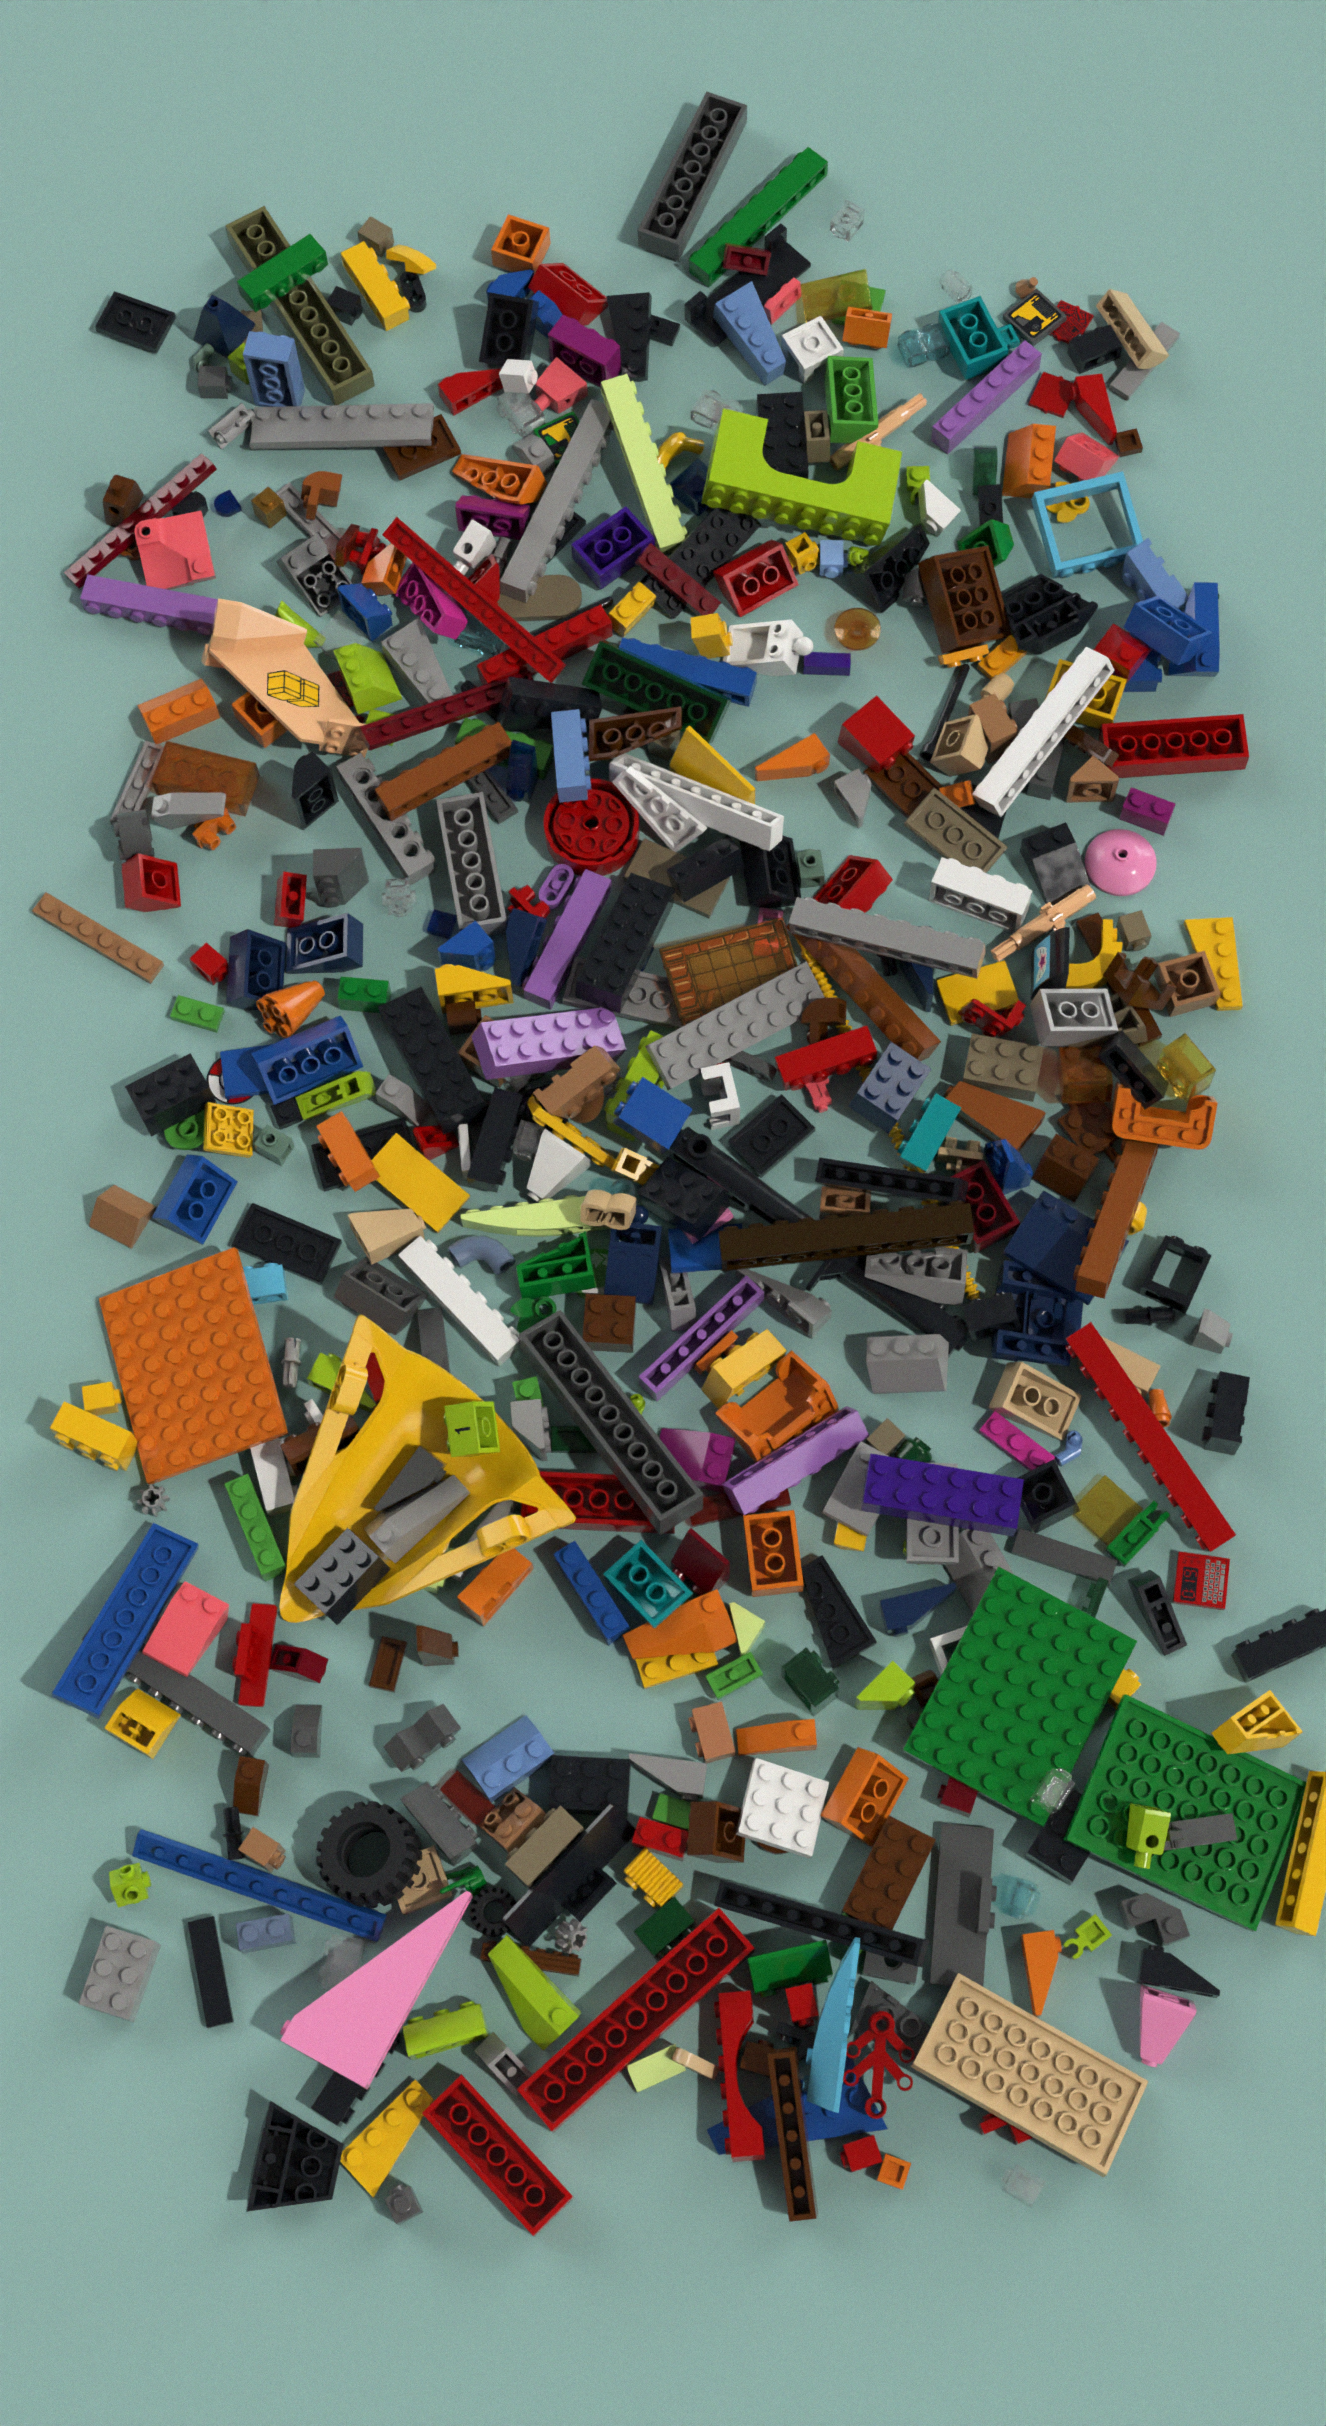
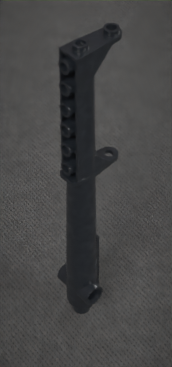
M686 1127L684 1130L681 1129L670 1146L671 1157L685 1167L723 1187L729 1199L747 1212L752 1210L773 1225L774 1222L787 1220L788 1223H797L799 1219L812 1218L713 1145L708 1136L698 1134L690 1127ZM868 1255L823 1260L825 1262L806 1287V1290L811 1292L819 1281L845 1278L925 1335L940 1334L949 1342L948 1358L954 1350L959 1352L967 1342L965 1338L968 1332L966 1322L957 1315L953 1317L948 1314L946 1308L941 1303L932 1302L865 1277L866 1257Z

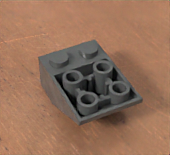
M318 533L276 561L289 582L319 617L340 604L337 588L340 585L352 584Z

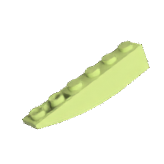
M568 1195L562 1200L555 1201L550 1198L542 1199L539 1203L534 1204L520 1202L515 1204L514 1207L507 1208L504 1206H494L487 1211L472 1209L466 1211V1214H460L463 1227L512 1236H564L585 1231L611 1229L606 1225L590 1226L581 1222V1205L585 1196L578 1197L577 1195Z

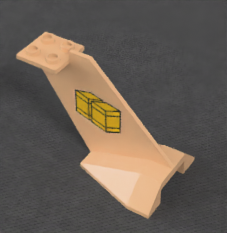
M218 598L214 612L213 632L209 644H205L201 662L205 666L226 669L300 742L319 744V751L353 757L361 753L365 758L368 748L359 733V728L366 724L359 723L304 645L307 629L245 603Z

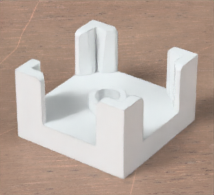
M822 316L782 335L781 351L786 358L789 357L790 352L799 365L798 376L803 384L814 379V369L826 364L828 356H843L844 354L843 347Z
M730 1063L700 1068L702 1079L705 1080L701 1081L703 1096L715 1094L720 1096V1100L709 1102L710 1114L713 1117L709 1119L711 1130L739 1125L740 1105Z

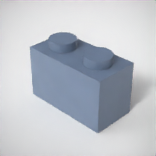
M289 1914L236 1923L239 1950L242 1953L296 1944L293 1919Z

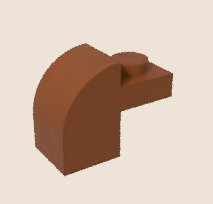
M318 471L304 479L301 499L304 500L303 508L307 509L306 519L315 520L319 503L337 507L342 474Z

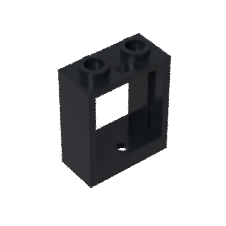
M1165 1235L1140 1294L1186 1314L1212 1255L1208 1254L1207 1250L1202 1247H1192L1185 1244L1184 1240L1177 1236L1169 1237ZM1166 1249L1201 1263L1187 1296L1152 1281Z

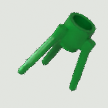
M478 1865L473 1868L468 1866L463 1870L446 1874L448 1880L460 1877L461 1880L440 1889V1893L444 1894L463 1885L466 1891L472 1890L470 1893L475 1897L482 1890L481 1887L486 1885L487 1882Z

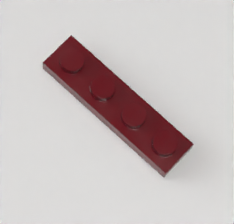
M648 544L635 561L640 568L696 615L714 614L721 604L718 599L653 544Z

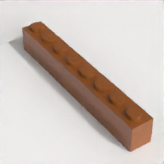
M793 934L892 1043L919 1061L931 1056L941 1041L856 949Z
M1123 1138L1120 1149L1123 1153L1122 1155L1118 1154L1114 1164L1116 1172L1110 1173L1107 1187H1110L1109 1191L1104 1190L1100 1203V1205H1103L1102 1210L1097 1209L1094 1217L1096 1226L1095 1228H1090L1087 1236L1089 1245L1088 1247L1083 1246L1080 1255L1082 1264L1081 1266L1076 1265L1073 1280H1076L1075 1291L1105 1299L1157 1156L1159 1144Z

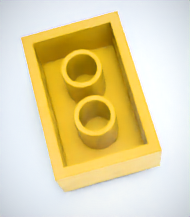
M65 1401L50 1426L51 1431L55 1434L54 1438L60 1441L59 1445L70 1451L76 1448L82 1452V1456L92 1461L98 1458L104 1462V1466L113 1471H117L118 1468L126 1471L138 1449V1441L132 1432Z

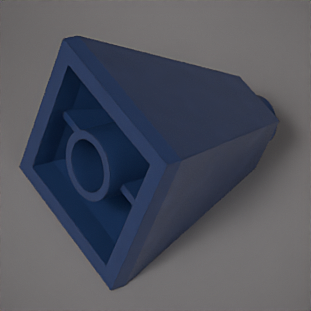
M211 295L202 308L194 341L203 346L208 343L214 348V352L228 358L245 341L249 331H252L255 327V323L226 301Z

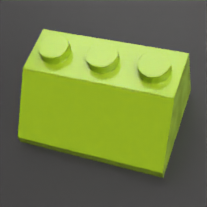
M357 643L333 650L339 671L357 714L402 700L382 652Z
M474 2001L460 2004V2010L449 2012V2009H443L434 2012V2017L424 2020L423 2016L408 2020V2025L402 2027L408 2057L416 2060L486 2039L489 2036V2031L481 2004L475 2005Z

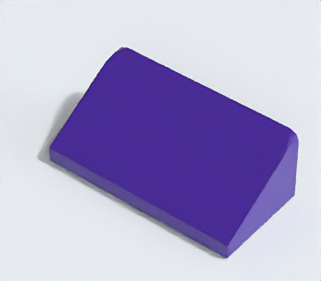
M811 652L804 656L803 674L850 676L851 653Z

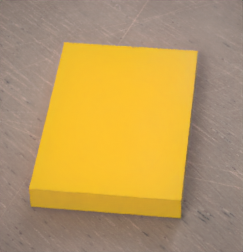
M1005 960L981 967L978 979L955 974L936 980V986L951 1026L965 1022L962 1020V1016L958 1014V1011L972 999L979 1000L996 1013L1005 1010L1019 1000Z

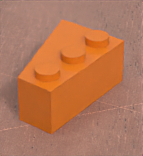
M515 1548L493 1557V1561L487 1567L485 1566L476 1578L457 1596L460 1607L484 1627L534 1569L533 1564Z

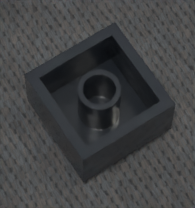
M1054 1459L1018 1477V1479H1024L1020 1506L1034 1533H1038L1080 1511Z

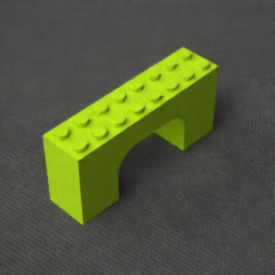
M723 408L714 435L702 504H706L711 508L727 509L736 514L752 515L757 519L772 520L778 524L797 526L803 530L818 531L824 535L839 536L845 540H856L870 546H880L890 525L902 451L858 441L848 463L845 481L838 484L822 483L781 473L771 468L763 457V443L768 419Z

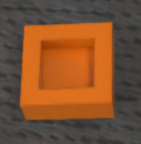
M885 2154L877 2181L903 2190L911 2163Z

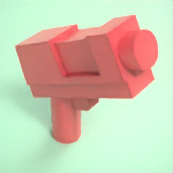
M829 1078L819 1083L813 1081L804 1086L806 1092L808 1091L814 1110H818L819 1113L827 1111V1106L832 1104V1099L825 1086L829 1084Z

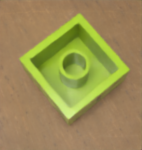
M472 1401L444 1406L445 1413L443 1418L449 1437L447 1439V1448L451 1453V1457H473L500 1452L494 1402Z

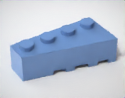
M751 281L715 303L713 318L762 383L767 385L783 375L786 360Z
M579 709L551 712L559 803L588 800L587 790H592L590 775H586V771L590 770L589 756H585V752L588 751L587 737H583V733H587L585 718L581 719Z

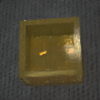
M1186 1033L1162 1049L1156 1065L1157 1070L1171 1084L1174 1094L1179 1099L1182 1098L1186 1104L1191 1097L1201 1094L1210 1087L1216 1072L1214 1066Z

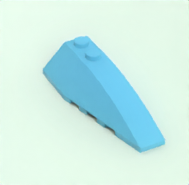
M857 1937L853 1939L829 1987L820 2013L813 2049L808 2048L806 2065H811L810 2075H804L802 2088L803 2092H807L808 2102L839 2113L847 2053V2036L850 2029V2013L853 2005L854 1982L856 1980L860 1938Z

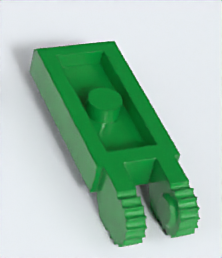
M1155 1500L1142 1513L1139 1512L1105 1549L1123 1567L1135 1557L1159 1531L1161 1525L1170 1517V1514L1166 1511L1158 1517L1154 1524L1147 1518L1157 1509L1158 1503Z

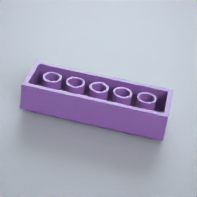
M604 1007L481 1022L471 1036L486 1080L570 1069V1064L594 1045L604 1048L614 1062H617L626 1051L614 1011Z

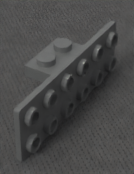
M942 1824L930 1971V1984L951 1986L958 1973L982 1987L984 1985L987 1934L989 1933V1928L994 1929L995 1913L990 1912L991 1902H996L997 1886L992 1885L993 1878H991L994 1829L953 1824Z

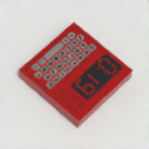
M1179 1551L1173 1603L1225 1610L1230 1559Z

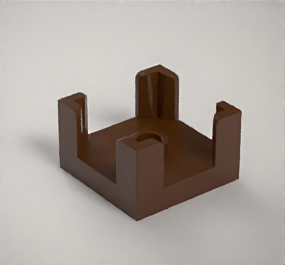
M1117 952L1103 976L1127 1005L1163 1010L1177 989L1176 985L1172 981H1168L1162 992L1159 993L1149 981L1158 967L1157 962L1152 957H1143L1135 971L1120 969L1127 955Z

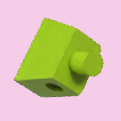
M1130 1804L1126 1845L1128 1848L1136 1851L1134 1866L1150 1869L1152 1854H1163L1171 1813L1156 1807Z

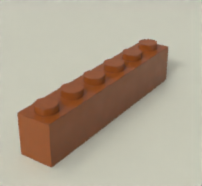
M499 722L494 725H487L481 732L465 737L459 744L443 749L437 756L426 758L413 769H406L398 777L382 782L375 789L377 800L389 819L393 821L513 756V743Z

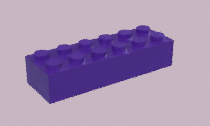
M870 1454L860 1511L1013 1537L1018 1526L1024 1479Z

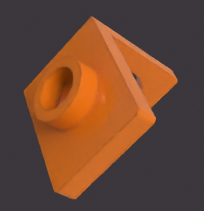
M971 780L939 788L940 792L958 807L976 803Z

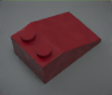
M690 1528L671 1560V1567L673 1568L672 1572L682 1582L686 1580L692 1585L690 1589L699 1597L716 1589L719 1590L730 1578V1561Z

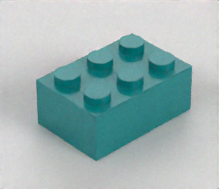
M981 296L939 311L937 327L965 380L993 370L1008 356L1009 349Z

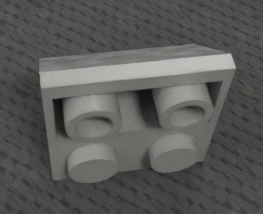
M541 1399L510 1402L513 1432L530 1452L541 1461H547V1453H551L549 1431H545V1428H549L547 1406L542 1407Z

